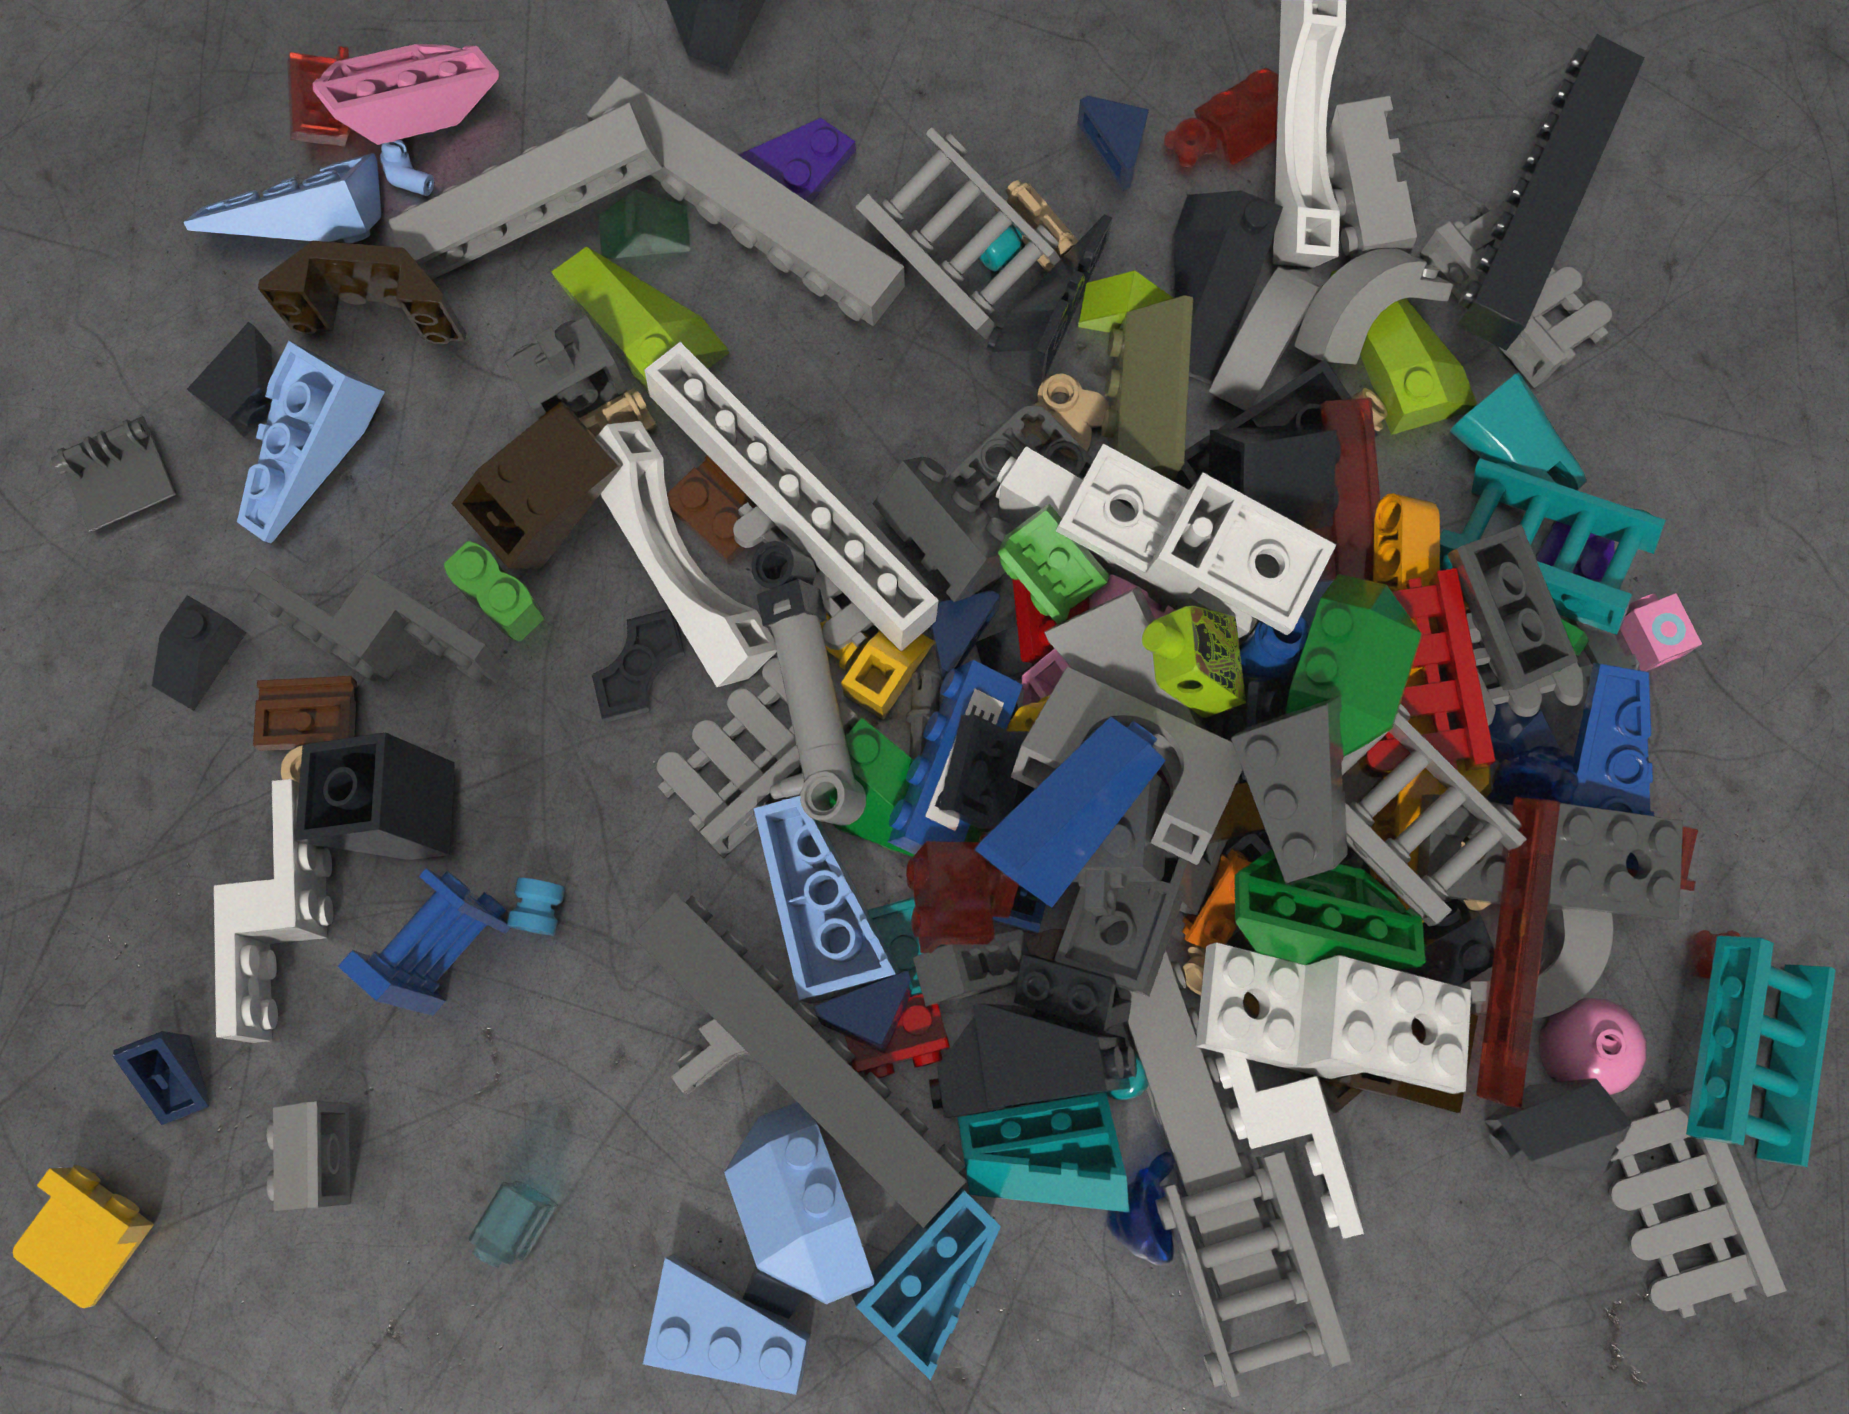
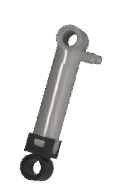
M779 541L767 542L754 554L751 568L755 581L769 589L757 594L762 624L773 632L802 768L801 774L783 779L780 783L772 785L770 794L776 800L800 795L802 808L810 818L837 825H849L857 821L863 814L866 805V794L862 785L854 779L820 625L821 622L827 621L821 590L812 586L816 577L815 565L807 554ZM787 563L786 572L780 577L781 569ZM837 789L838 799L831 809L829 798L832 791Z

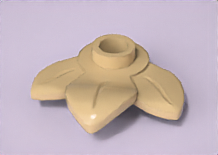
M1055 374L1046 378L1039 387L1038 402L1034 404L1047 410L1086 452H1088L1091 445L1092 427H1102L1105 412L1107 409H1110L1107 400L1100 393L1082 389L1080 383L1067 374ZM1062 392L1069 399L1063 404H1058L1052 400L1054 394ZM1027 419L1023 420L1025 425L1023 435L1025 437L1035 434L1043 442V445L1059 439L1053 434L1048 442L1040 432L1042 421L1039 419L1033 423ZM1065 449L1058 450L1063 456L1076 460L1075 455L1071 451Z

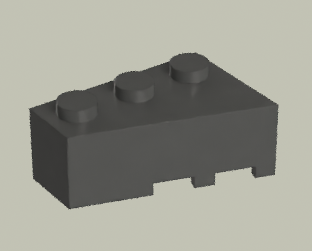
M923 456L903 460L872 504L904 542L909 543L913 539L926 554L921 561L924 567L933 573L938 569L951 584L946 593L953 602L992 589L1005 572L1000 563L998 550L1004 537L1013 529L1004 521L998 518H991L979 507L980 501L973 493L965 488L955 486L945 477L946 470L935 460Z
M1341 695L1247 727L1231 737L1285 883L1335 869L1347 856L1345 791H1343L1342 760H1344L1340 734Z

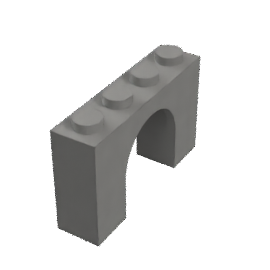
M1066 667L1022 743L1011 777L1036 789L1110 717H1113L1125 727H1128L1134 721L1157 738L1152 747L1166 760L1160 770L1165 775L1170 787V801L1151 840V844L1198 865L1242 772V766L1233 742L1070 667Z

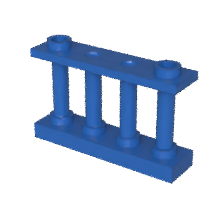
M426 868L419 877L433 888L435 893L380 954L374 951L369 956L352 950L338 967L375 1001L433 1016L446 1002L435 991L440 986L438 982L440 977L487 925L505 934L511 927L506 926L507 922L501 917L507 910L487 892L484 891L478 897L471 893V890L449 871H446L441 877Z

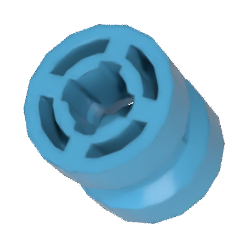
M517 878L514 893L522 901L521 903L518 902L516 908L509 912L506 926L522 931L554 936L558 920L554 916L555 910L551 909V907L557 906L563 901L565 887L536 879Z

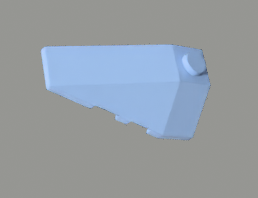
M371 153L321 167V173L305 179L302 184L298 185L294 176L282 180L279 184L263 191V197H260L256 190H252L201 207L187 218L184 224L189 231L322 242L343 238L345 243L358 242L370 236L369 230L381 218L378 161L375 154Z
M288 341L268 383L265 397L272 399L267 424H259L256 439L263 442L258 464L253 465L248 470L237 523L264 542L272 543L365 433L385 391L359 375L296 343Z

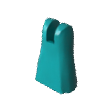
M1519 372L1470 410L1450 430L1456 438L1481 459L1493 463H1502L1514 470L1575 490H1579L1587 482L1580 464L1557 434L1537 398Z

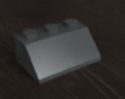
M1522 524L1468 543L1447 554L1452 567L1458 570L1461 589L1472 613V621L1480 632L1490 657L1491 667L1498 676L1503 690L1521 688L1578 662Z

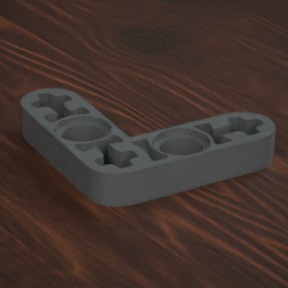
M1031 405L1025 406L1015 413L948 476V479L955 486V482L958 480L964 484L969 483L977 474V471L971 468V466L977 463L982 474L994 481L988 486L984 478H982L975 484L973 493L979 499L981 506L1001 485L997 481L1000 471L991 469L986 463L985 457L989 450L995 447H1002L1008 450L1012 457L1018 459L1026 446L1039 453L1037 450L1042 448L1043 442L1035 434H1030L1028 437L1022 434L1025 427L1023 420L1025 419L1032 423L1037 419L1042 421L1040 432L1048 442L1053 434L1059 438L1048 446L1042 456L1050 460L1053 453L1061 449L1069 450L1075 455L1077 465L1071 473L1077 477L1081 474L1084 467L1089 470L1094 459L1047 410L1040 406Z

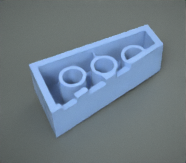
M800 796L753 808L799 1000L807 1003L818 1002L853 992L900 974L898 966L821 822L810 818L804 812Z

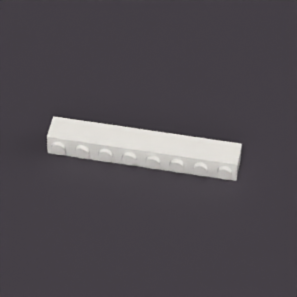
M681 342L644 370L650 397L812 559L813 563L900 651L904 650L936 622L938 599Z

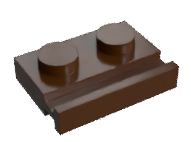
M707 455L705 461L698 468L694 467L667 493L670 510L729 565L745 549V547L737 544L734 539L733 527L735 522L741 518L738 509L747 502L752 508H755L757 505Z
M352 676L257 680L259 699L256 700L253 735V746L257 750H293L303 744L354 737L356 714L354 689L357 688V681Z

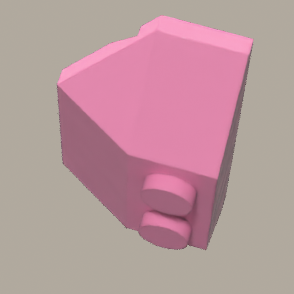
M413 44L336 61L324 71L320 79H316L313 82V91L335 119L379 145L458 125L499 79V71L478 46L465 45L463 49L449 45Z

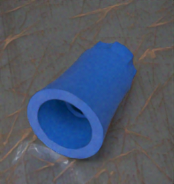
M1300 616L1294 630L1288 635L1262 621L1259 622L1252 634L1239 646L1242 673L1281 678L1280 692L1283 696L1290 676L1300 661L1308 637L1309 624Z

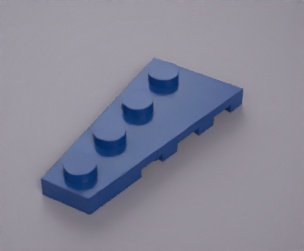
M1593 662L1564 804L1654 816V811L1650 810L1649 783H1653V768L1648 757V737L1651 736L1649 672ZM1630 852L1626 860V867L1638 870V860Z

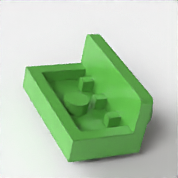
M1047 504L1004 537L998 554L1005 572L1012 579H1019L1029 590L1031 600L1037 610L1045 616L1050 615L1059 625L1067 619L1071 608L1108 583L1109 574L1086 547L1056 532L1062 518L1050 504Z

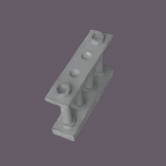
M931 127L925 134L938 151L889 202L885 198L879 205L867 194L856 205V208L986 340L997 326L988 317L994 311L992 306L1042 255L1055 266L1061 260L1054 250L1059 245V242L1041 224L1034 230L963 159L967 150L952 134L948 132L942 138ZM952 163L968 181L919 232L915 229L908 235L898 225L904 219L902 216L903 212ZM982 193L999 211L949 263L944 260L938 266L928 255L934 249L932 244ZM1013 224L1030 242L980 293L975 290L969 297L958 286L964 280L961 275L987 250L991 243Z
M1400 704L1394 726L1388 732L1410 754L1358 804L1354 801L1349 805L1345 803L1347 844L1410 908L1422 916V920L1428 926L1437 925L1452 911L1444 902L1448 897L1446 891L1498 841L1508 850L1519 847L1526 838L1518 831L1522 827L1519 820L1502 805H1498L1495 808L1408 722L1411 716L1404 706ZM1388 732L1345 756L1344 760H1342V775ZM1426 768L1447 790L1395 840L1388 838L1384 842L1370 828L1374 824L1372 818ZM1463 804L1484 827L1431 877L1425 875L1421 879L1407 865L1411 860L1409 854Z
M1275 1151L1256 1157L1260 1169L1253 1170L1252 1177L1179 1198L1176 1185L1168 1183L1160 1186L1163 1198L1156 1200L1157 1210L1164 1229L1169 1230L1173 1228L1211 1351L1210 1354L1203 1355L1209 1379L1213 1387L1221 1385L1223 1392L1230 1398L1241 1395L1235 1375L1310 1352L1313 1357L1320 1355L1321 1361L1330 1367L1352 1361L1284 1152ZM1256 1197H1261L1263 1201L1270 1199L1276 1220L1269 1222L1270 1227L1195 1249L1186 1218ZM1277 1248L1279 1252H1287L1292 1271L1286 1273V1279L1211 1301L1202 1270ZM1290 1300H1294L1296 1304L1303 1302L1309 1321L1308 1324L1302 1325L1303 1331L1228 1354L1218 1322Z

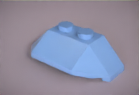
M798 1102L758 1117L724 1171L757 1269L791 1287L812 1295L813 1298L825 1304L875 1285L851 1211L816 1120Z

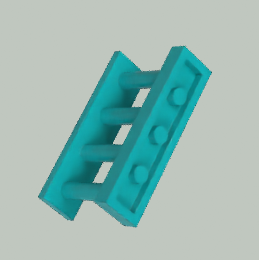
M1479 458L1475 468L1471 493L1480 495V498L1461 534L1443 529L1440 535V571L1453 569L1447 555L1458 547L1481 539L1499 502L1526 511L1519 525L1522 524L1530 546L1544 517L1572 526L1554 566L1537 561L1559 615L1617 635L1632 597L1631 593L1620 590V587L1638 549L1652 554L1655 553L1666 520L1653 516L1645 510L1632 509L1514 470L1508 465L1493 463ZM1591 533L1619 542L1601 582L1572 573Z
M1717 936L1686 1135L1703 1140L1743 1146L1745 1135L1759 1139L1757 1159L1808 1167L1836 969L1827 966L1785 964V969L1781 970L1771 965L1774 948L1773 942L1759 937ZM1768 986L1781 991L1777 1019L1764 1015ZM1760 1035L1774 1040L1770 1069L1756 1064ZM1753 1084L1767 1089L1762 1119L1748 1114Z

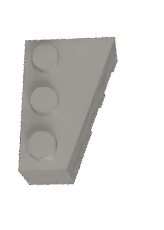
M1390 95L1337 105L1326 141L1329 178L1334 198L1340 210V223L1342 226L1341 245L1344 254L1350 255L1352 260L1367 252L1383 248H1397L1411 254L1417 240L1407 180L1398 181L1393 155L1401 153L1399 138L1389 139L1386 118L1388 112L1393 110Z

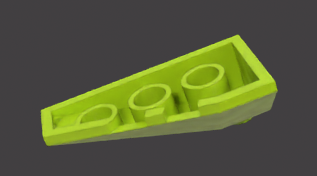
M587 246L551 271L553 277L583 314L587 315L595 329L648 394L649 390L644 370L679 342L707 369L729 354V349L701 316Z
M1338 270L1332 271L1330 277L1333 274H1335ZM1406 298L1392 303L1378 315L1366 335L1360 355L1374 392L1386 407L1388 415L1385 421L1391 435L1468 413L1478 405L1463 366Z

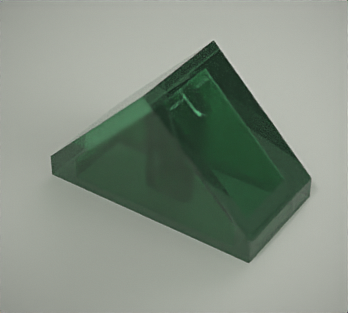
M635 189L599 214L601 255L607 259L691 251L688 210L686 206Z

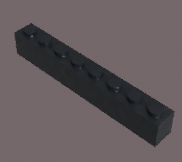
M1598 34L1586 50L1579 47L1575 51L1565 69V73L1571 75L1569 81L1564 79L1550 102L1556 109L1554 113L1551 111L1547 113L1535 136L1542 140L1539 145L1533 144L1520 169L1527 173L1524 178L1520 176L1517 178L1507 195L1505 202L1511 204L1509 212L1502 211L1490 232V236L1496 238L1494 245L1488 244L1474 267V270L1479 272L1480 275L1477 281L1472 279L1468 283L1460 297L1458 305L1464 307V310L1456 326L1504 350H1507L1526 328L1645 57Z

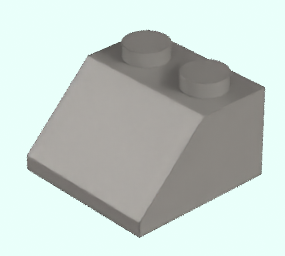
M312 1101L273 1107V1119H270L267 1126V1142L269 1148L273 1150V1170L268 1175L267 1192L269 1199L274 1201V1211L349 1205V1103Z

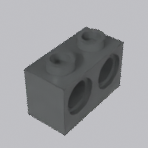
M1021 929L950 943L913 957L925 1005L929 1006L997 991L1017 984L1021 958L1024 955H1028L1029 951L1023 930Z

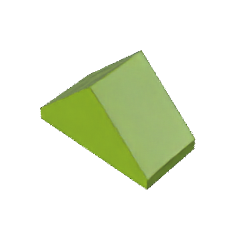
M1135 270L1087 282L1078 327L1111 333L1112 329L1119 330L1127 312L1174 298Z

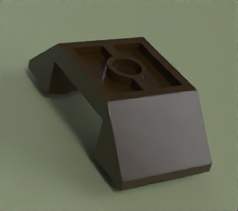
M312 241L262 277L258 283V290L286 325L298 333L314 334L316 330L333 331L338 299H341L344 302L356 305L365 304L366 301H377L402 308L419 336L430 343L448 344L450 340L465 341L466 332L444 294L407 250L402 247Z

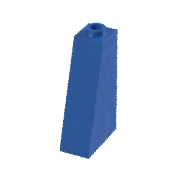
M1110 717L979 843L975 850L1009 878L1052 908L1166 761L1152 747L1157 738L1134 721L1128 727H1125L1113 717Z

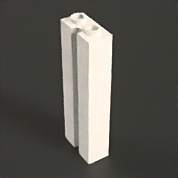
M1026 446L1018 459L1011 456L1006 461L998 475L997 481L1001 483L996 493V497L999 499L998 516L1018 527L1047 504H1050L1059 516L1063 518L1083 480ZM1118 500L1110 503V512L1115 519L1122 522H1129L1134 519L1135 511ZM1089 550L1109 574V577L1112 574L1137 587L1140 586L1141 589L1149 593L1148 597L1161 605L1160 611L1162 612L1166 610L1168 605L1174 610H1179L1186 606H1196L1235 617L1239 646L1245 642L1258 622V619L1199 587L1183 601Z

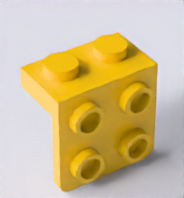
M74 1165L72 1168H49L37 1186L51 1197L15 1244L13 1256L80 1308L92 1307L102 1297L154 1224L138 1213L140 1209L135 1203L119 1194H112L100 1185L101 1180L90 1170L79 1165Z

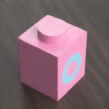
M1656 593L1631 603L1629 605L1631 612L1625 616L1620 628L1632 654H1635L1640 663V670L1645 672L1684 657L1702 645L1677 593L1660 600Z

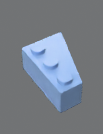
M673 1254L665 1257L643 1365L796 1395L802 1383L811 1334L775 1313L742 1299V1295L731 1290L724 1283L709 1277Z

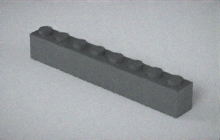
M674 892L632 937L924 1228L966 1183V1180L959 1174L966 1165L945 1144L936 1151L922 1137L928 1131V1128L908 1108L899 1114L886 1101L892 1092L871 1071L862 1078L849 1065L856 1056L835 1036L826 1042L813 1029L819 1020L799 1000L791 1007L777 993L784 985L766 967L761 965L755 972L742 959L748 950L728 930L719 936L707 924L713 915L693 895L685 902Z

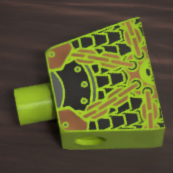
M1186 606L1153 620L1145 628L1142 635V644L1145 649L1153 652L1155 681L1159 688L1204 718L1246 703L1235 617L1196 606Z

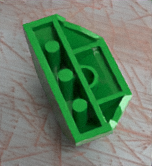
M1337 575L1320 598L1290 687L1286 714L1341 695L1340 734L1344 757L1364 747L1393 728L1422 638L1420 630L1387 585L1346 575Z
M1271 849L1234 875L1235 922L1259 954L1302 965H1309L1340 955L1393 970L1420 967L1426 963L1422 916L1412 908L1407 910L1391 891L1365 870L1338 864L1335 869L1285 883L1275 853Z

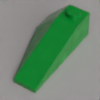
M861 717L845 738L854 779L862 785L866 794L865 809L859 819L849 825H832L839 831L851 836H858L879 844L888 850L900 852L924 861L933 867H939L888 842L893 829L889 826V819L898 801L904 800L910 786V783L906 781V776L913 759ZM837 789L832 791L829 798L831 809L838 799ZM970 825L957 860L965 859L967 867L980 866L984 868L988 876L995 866L979 854L975 848L992 829H979Z

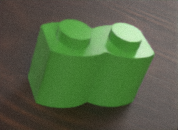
M467 541L444 563L445 571L451 581L471 603L481 608L506 636L522 641L545 619L540 606L527 588L518 579L505 573L492 554L481 545Z

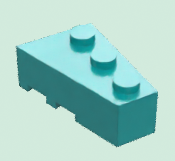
M1106 1092L957 1117L970 1195L1129 1212L1127 1176Z

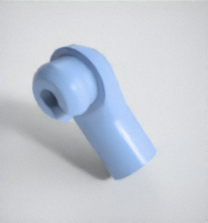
M399 139L381 145L382 153L380 154V160L387 181L393 186L429 196L434 187V176L413 169L409 154L406 152L405 143Z

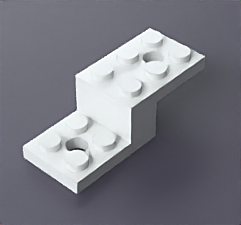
M1105 444L1101 446L1056 529V532L1183 601L1199 587L1285 635L1290 634L1294 630L1336 547V544L1205 473H1202L1191 489L1188 490ZM1117 499L1128 501L1134 508V519L1129 522L1118 521L1110 512V503ZM1268 554L1276 559L1279 564V574L1277 577L1266 578L1257 571L1255 566L1257 555Z
M293 779L272 781L274 879L214 885L216 1038L250 1043L272 1041V1029L277 1026L278 1009L276 1002L271 999V980L276 976L277 962L274 952L270 950V944L328 938L327 925H331L333 921L332 900L329 896H326V877H329L332 872L331 854L325 846L295 841L299 783Z
M1216 942L1206 946L1196 1047L1329 1079L1366 1072L1448 1093L1466 1092L1471 990L1340 955L1309 965H1302ZM1246 992L1253 994L1259 1002L1260 1011L1256 1019L1251 1018L1244 1010L1243 998ZM1414 1017L1423 1023L1426 1031V1037L1422 1044L1418 1042L1412 1033L1411 1025Z
M1223 1053L1224 1057L1216 1059V1064L1223 1088L1233 1087L1238 1107H1234L1230 1112L1238 1139L1248 1138L1250 1148L1253 1149L1312 1134L1314 1141L1306 1142L1307 1145L1305 1146L1314 1176L1324 1174L1329 1191L1321 1193V1201L1329 1228L1339 1226L1343 1239L1364 1234L1362 1218L1319 1076L1315 1075L1260 1089L1252 1060Z

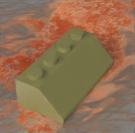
M1190 296L1177 297L1127 312L1119 330L1112 329L1107 351L1108 356L1114 357L1113 369H1109L1105 383V396L1111 397V408L1106 410L1103 418L1102 437L1108 438L1109 447L1174 481L1184 465L1193 310V297Z

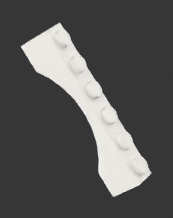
M1281 0L1275 204L1283 206V210L1274 233L1273 264L1314 268L1339 255L1340 210L1334 198L1329 178L1326 153V125L1332 75L1346 27V0Z
M641 421L606 424L596 438L622 467L602 491V498L716 687L749 679L777 652L772 634L768 628L763 626L762 619L756 609L743 605L720 591L702 573L689 555L677 531L669 507L664 481L663 457Z

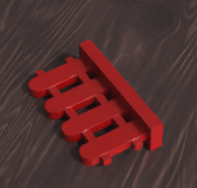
M1453 568L1437 571L1429 582L1430 586L1422 587L1421 578L1408 579L1406 582L1408 589L1392 591V593L1409 617L1414 620V624L1422 634L1412 669L1423 667L1426 684L1406 687L1401 704L1409 712L1411 718L1432 715L1435 733L1422 734V736L1456 770L1458 769L1456 761L1464 760L1466 771L1487 768L1495 762V756L1458 570ZM1436 617L1439 633L1431 634L1428 618ZM1445 664L1448 681L1441 682L1438 665ZM1447 713H1455L1458 729L1450 730ZM1390 732L1384 736L1385 740L1378 741L1365 754L1366 763L1373 771H1392L1410 754Z

